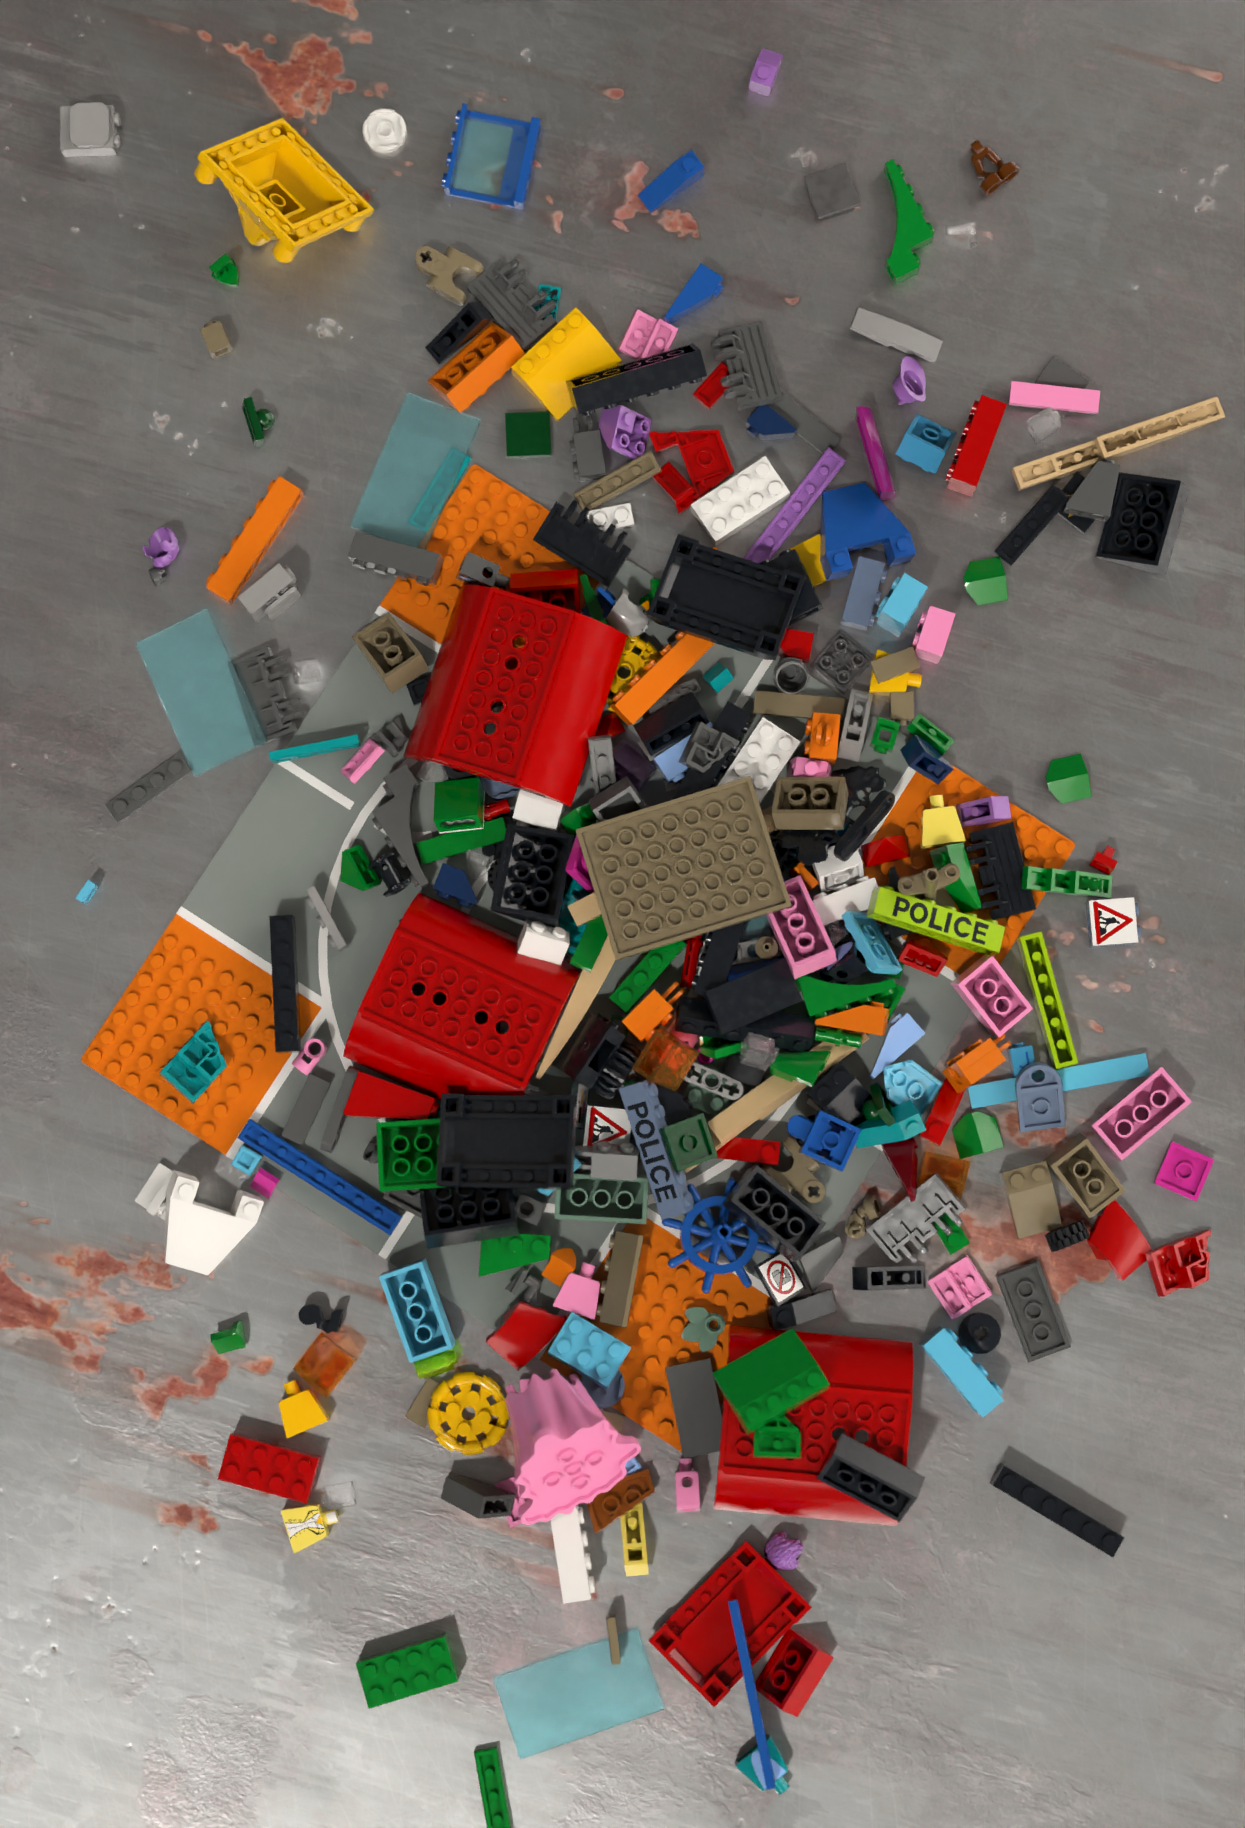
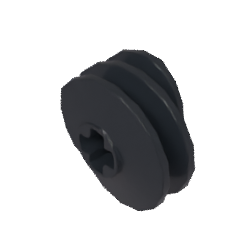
M969 1314L962 1320L959 1326L960 1342L972 1353L985 1354L994 1350L999 1344L1001 1338L1000 1326L996 1319L988 1314ZM983 1327L982 1331L985 1332V1336H980V1339L977 1340V1335H974V1331Z

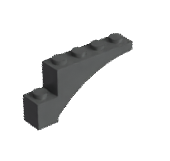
M404 764L383 778L386 782L383 788L389 797L392 795L395 797L372 811L375 815L372 821L378 830L384 829L387 834L384 839L390 849L396 848L400 854L396 856L403 868L406 866L412 873L408 875L415 887L420 885L423 890L430 884L416 856L411 828L413 798L415 789L419 784L408 766Z

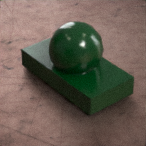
M252 397L245 398L242 409L253 445L255 447L262 446L265 439L262 430H268L274 425V415L267 409L256 411Z
M875 1082L869 1086L873 1099H869L863 1104L862 1114L869 1121H877L882 1118L889 1127L895 1123L891 1103L886 1098L885 1091Z

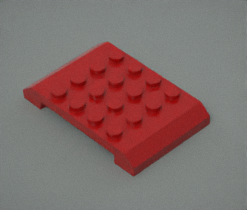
M746 1540L720 1564L648 1639L713 1707L743 1677L728 1600H738L752 1667L812 1608Z

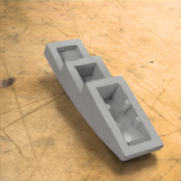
M859 307L856 308L849 329L886 347L892 346L908 355L915 354L931 363L936 361L943 342L913 327Z

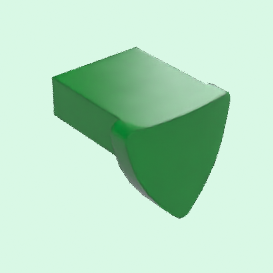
M225 253L209 267L212 271V277L222 284L238 286L239 273L234 260Z
M242 1320L234 1322L231 1329L210 1334L211 1343L218 1354L246 1348Z

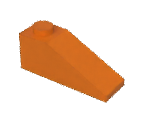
M871 1001L870 1005H862L816 1019L815 1024L885 1036L890 1009L884 1008V1003Z

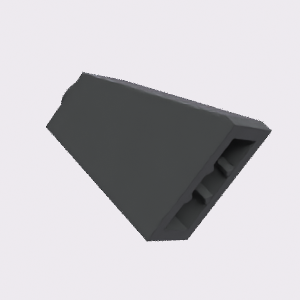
M1109 459L1098 461L1063 509V513L1107 522L1111 514L1120 465L1115 464V461Z
M449 1476L445 1478L441 1499L478 1519L511 1516L516 1494L465 1476Z

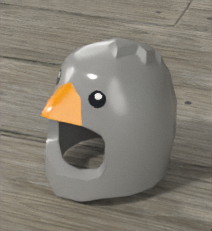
M623 588L620 592L622 595L610 611L606 622L627 636H639L648 629L650 620L647 618L650 608L649 600L637 606L630 600V592Z

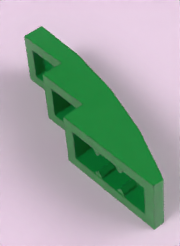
M1023 866L1022 889L1066 895L1111 898L1113 876L1083 871Z

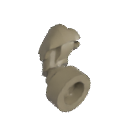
M875 1195L864 1198L863 1203L857 1207V1210L854 1209L850 1215L848 1224L845 1226V1233L850 1238L860 1239L864 1236L867 1225L865 1222L866 1216L871 1220L881 1217L880 1203Z

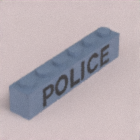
M648 1078L619 1088L661 1220L694 1209V1200L686 1185V1175L683 1170L679 1172L674 1171L660 1128L667 1126L664 1118L665 1110L657 1097L658 1089L656 1084L653 1083L652 1078Z

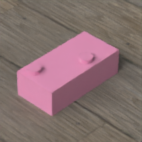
M800 875L784 881L792 907L766 915L794 979L837 962L834 947Z
M1161 1067L1090 1127L1117 1159L1122 1161L1192 1101Z

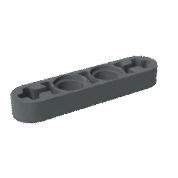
M349 1066L345 1073L321 1141V1150L332 1153L335 1149L346 1115L343 1114L357 1074L359 1071L361 1072L359 1068Z

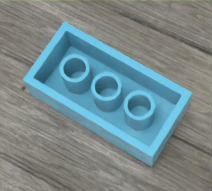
M426 1258L383 1272L379 1276L409 1363L452 1349L456 1345Z
M939 1326L921 1341L919 1345L973 1410L983 1418L1004 1400L1000 1396L1003 1391L995 1382H989L985 1378L988 1373L980 1364H974L970 1360L973 1358V1355L969 1350L955 1342L958 1340V1337L948 1327L945 1329Z

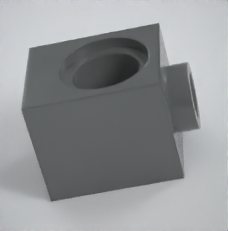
M521 1194L520 1197L515 1196L517 1217L537 1226L547 1205L524 1194ZM525 1202H530L534 1207L532 1214L528 1216L521 1212V1205Z

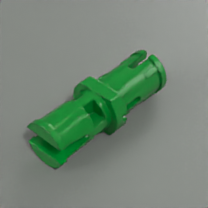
M818 1026L815 1041L834 1043L838 1047L846 1045L860 1049L863 1034L844 1032L840 1028L834 1030Z

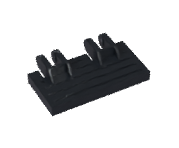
M573 500L563 517L560 515L565 507L556 502L533 540L609 588L632 549L624 544L621 547L628 533L625 531L620 533L617 541L610 548L606 543L615 531L616 526L614 524L608 527L599 541L598 538L602 530L585 521L590 509L585 507L575 524H572L568 520L577 509L578 502Z
M1013 822L969 833L970 843L981 841V843L966 846V853L983 849L984 857L969 859V864L973 866L986 862V866L977 868L982 887L992 884V887L977 890L978 895L981 897L994 892L996 897L994 901L981 903L982 908L978 910L998 906L999 909L989 911L992 920L1036 910L1031 890L1022 889L1023 866L1025 865Z

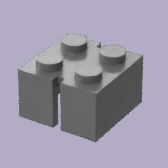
M627 776L589 800L591 809L600 822L648 808Z

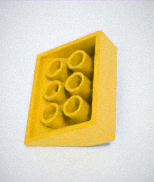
M575 307L511 367L512 375L559 421L573 408L566 381L618 366L622 360L592 323Z

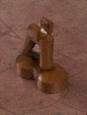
M978 140L971 144V161L977 177L984 178L979 188L985 196L992 194L1001 185L1014 179L1020 172L1016 162L1004 164L1003 160L989 146L983 147ZM986 158L998 168L997 172H984L982 160Z

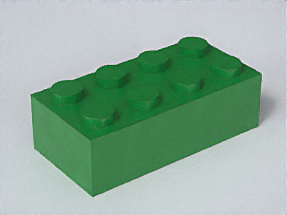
M446 1633L368 1656L356 1662L368 1709L449 1685L459 1680Z

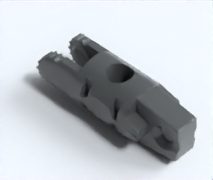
M693 678L676 684L666 691L647 710V713L652 715L690 692L694 695L701 690L698 682Z

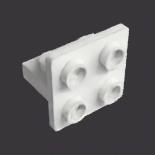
M159 1163L135 1201L146 1208L148 1213L165 1220L166 1190L173 1171Z

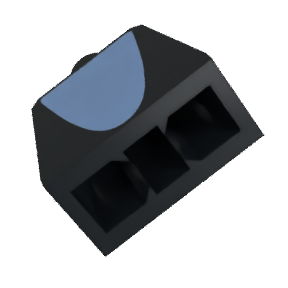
M848 933L834 946L837 962L822 969L820 975L826 982L834 978L840 984H846L869 970L866 967L865 958L855 946V940L851 933Z

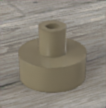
M762 937L755 945L756 955L763 960L772 959L778 951L777 942L771 937Z

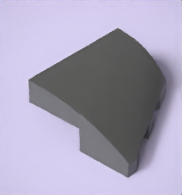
M697 722L678 762L693 770L704 773L715 761L723 758L727 751L732 747H736L740 741L702 722Z
M834 1232L813 1242L814 1246L809 1248L803 1257L799 1259L804 1271L803 1275L812 1292L819 1287L844 1252L840 1237Z

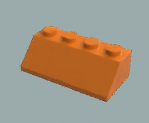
M491 322L427 381L453 409L461 413L463 410L468 409L471 403L480 395H483L495 381L501 379L504 373L523 357L525 353L511 334Z

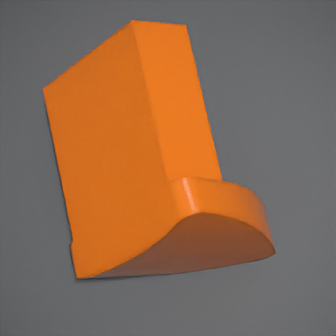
M799 861L789 870L788 874L792 878L800 875L807 891L810 892L819 882L804 867L805 864Z
M561 1248L554 1251L550 1255L551 1260L541 1275L561 1287L569 1273L573 1272L576 1268V1256L572 1248Z

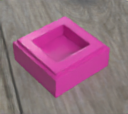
M260 1168L249 1187L269 1199L279 1179Z

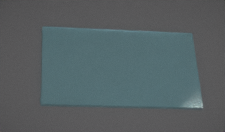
M407 393L350 526L386 540L426 550L481 421L478 418H473Z
M209 609L203 610L136 643L194 776H199L218 765L267 743Z
M637 1628L618 1635L621 1664H611L609 1639L607 1638L494 1678V1684L496 1685L520 1760L664 1710V1704L660 1699Z

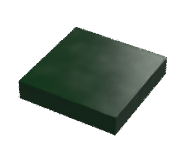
M549 411L505 413L507 459L551 457Z
M703 1113L660 1128L675 1172L718 1157Z

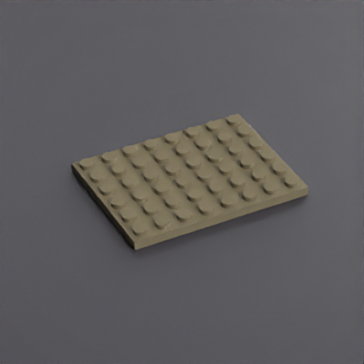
M751 776L576 829L616 961L792 907Z

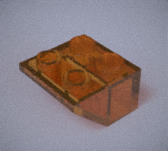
M660 1028L654 1031L632 1069L656 1084L677 1091L700 1052L664 1028Z
M924 1151L916 1188L937 1172L960 1200L971 1161Z
M321 1332L293 1369L311 1387L325 1398H328L357 1362V1359Z

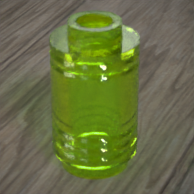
M446 1350L414 1362V1366L419 1379L424 1378L425 1380L452 1369L454 1370V1364H457L458 1361L454 1350Z

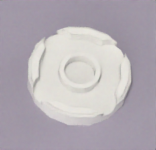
M381 108L373 111L363 124V135L366 143L372 150L379 153L396 151L403 145L406 139L407 128L405 121L401 115L392 109Z

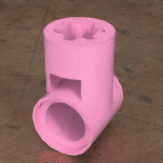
M313 1038L308 1040L292 1062V1065L308 1076L319 1060L325 1056L327 1052L326 1043L321 1039ZM315 1042L321 1046V1051L318 1055H313L310 1051L311 1045ZM305 1055L312 1059L310 1063L303 1059Z

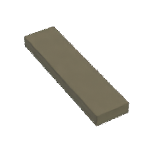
M649 451L575 492L573 495L581 510L587 507L591 511L660 473L662 470L652 452Z
M755 690L753 714L808 719L812 717L813 712L838 714L840 715V722H843L845 698Z

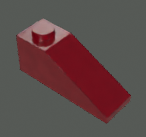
M914 1137L903 1141L881 1144L887 1160L911 1202L915 1201L918 1164L915 1149L918 1146Z

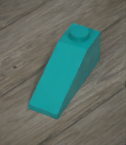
M908 1100L892 1108L895 1123L889 1127L882 1118L877 1121L867 1120L856 1125L855 1127L862 1129L855 1144L857 1149L907 1140L925 1131L926 1128L921 1116L912 1101Z

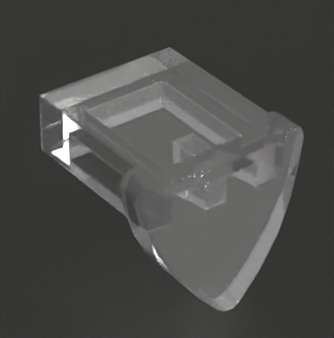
M976 223L945 226L946 235L968 234L970 248H977Z
M425 760L416 776L425 782H441L448 779L442 764Z
M468 850L465 857L467 859L468 873L472 880L485 875L488 869H490L491 864L494 863L489 857L472 850Z

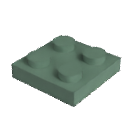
M698 1060L696 1061L700 1065L724 1074L721 1069L708 1064H702ZM693 1069L691 1076L699 1077L696 1082L701 1084L702 1076L706 1070L701 1069L700 1074ZM714 1074L707 1075L705 1078L706 1085L708 1087L717 1086L718 1077ZM722 1078V1084L717 1091L722 1092V1089L725 1088L729 1090L728 1095L732 1096L736 1084L733 1083L732 1086H728L725 1084L727 1079ZM689 1082L683 1094V1098L688 1097L695 1109L715 1117L727 1109L730 1099Z

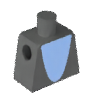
M467 552L456 579L471 585L493 587L494 585L506 590L510 577L498 573L501 566ZM482 572L488 573L489 578H485Z

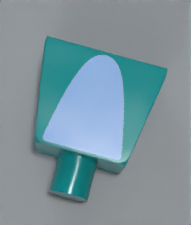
M768 1734L766 1739L776 1783L774 1789L778 1795H781L790 1787L782 1777L789 1770L772 1737ZM756 1744L735 1761V1766L757 1787L765 1791L766 1784L758 1745Z

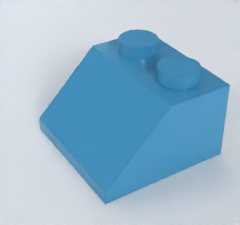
M916 414L900 443L896 455L900 456L904 461L920 466L924 471L936 474L956 433Z

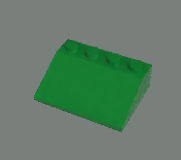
M440 1118L376 1123L379 1192L445 1188L436 1186Z
M793 1328L712 1373L747 1435L828 1390L830 1385L819 1365Z

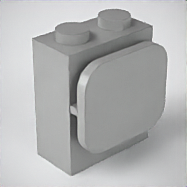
M100 102L60 106V150L64 157L117 156V148H120V135L117 134V127H120V114L116 113L113 105H105Z
M278 563L237 598L258 623L266 615L271 621L276 619L297 602L301 595L297 590L298 587L295 582L298 580L287 566L283 568Z

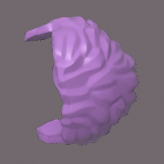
M168 527L159 528L152 534L149 539V548L145 545L142 546L144 554L152 558L154 567L158 568L168 566L177 557L179 551L175 534Z
M780 1532L767 1542L764 1555L767 1562L775 1570H792L798 1566L799 1559L797 1557L802 1553L804 1546L799 1539H788L786 1532Z

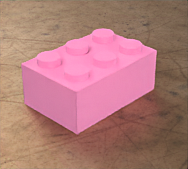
M983 955L950 983L988 1033L994 1037L1002 1036L1033 1009L991 955Z

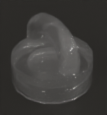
M833 923L829 924L827 928L831 935L829 939L833 946L850 933L845 926L839 928Z

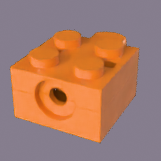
M813 712L812 717L808 718L806 722L805 735H809V741H805L803 757L826 761L831 766H834L837 759L840 715Z
M677 981L663 995H660L654 989L622 1021V1025L640 1043L644 1040L648 1043L657 1034L655 1029L660 1024L664 1027L673 1018L671 1013L674 1008L672 1005L686 992L682 988L668 1002L665 1000L680 985Z
M1005 1034L995 1038L993 1041L989 1038L983 1042L980 1038L960 1054L946 1062L948 1067L942 1073L957 1093L973 1085L1006 1061L1001 1052L1011 1045L1010 1041L1005 1042L1000 1047L996 1046L998 1042L1006 1037Z

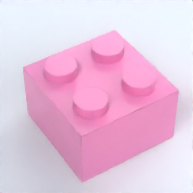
M929 606L927 611L923 610L917 626L921 630L916 632L911 644L917 658L936 664L939 663L947 643L955 613Z

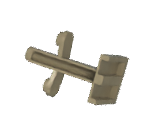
M949 863L938 871L935 867L919 874L904 876L898 881V890L906 896L915 895V898L920 900H933L936 902V905L942 907H955L954 901L945 886L959 879L960 869L956 864Z

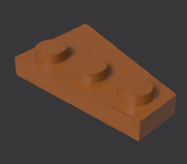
M649 1469L625 1476L608 1492L596 1495L591 1503H586L595 1534H598L655 1493Z

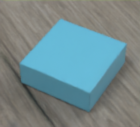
M87 880L76 896V899L85 905L88 904L97 891L98 885Z
M242 1145L231 1165L251 1176L263 1156Z

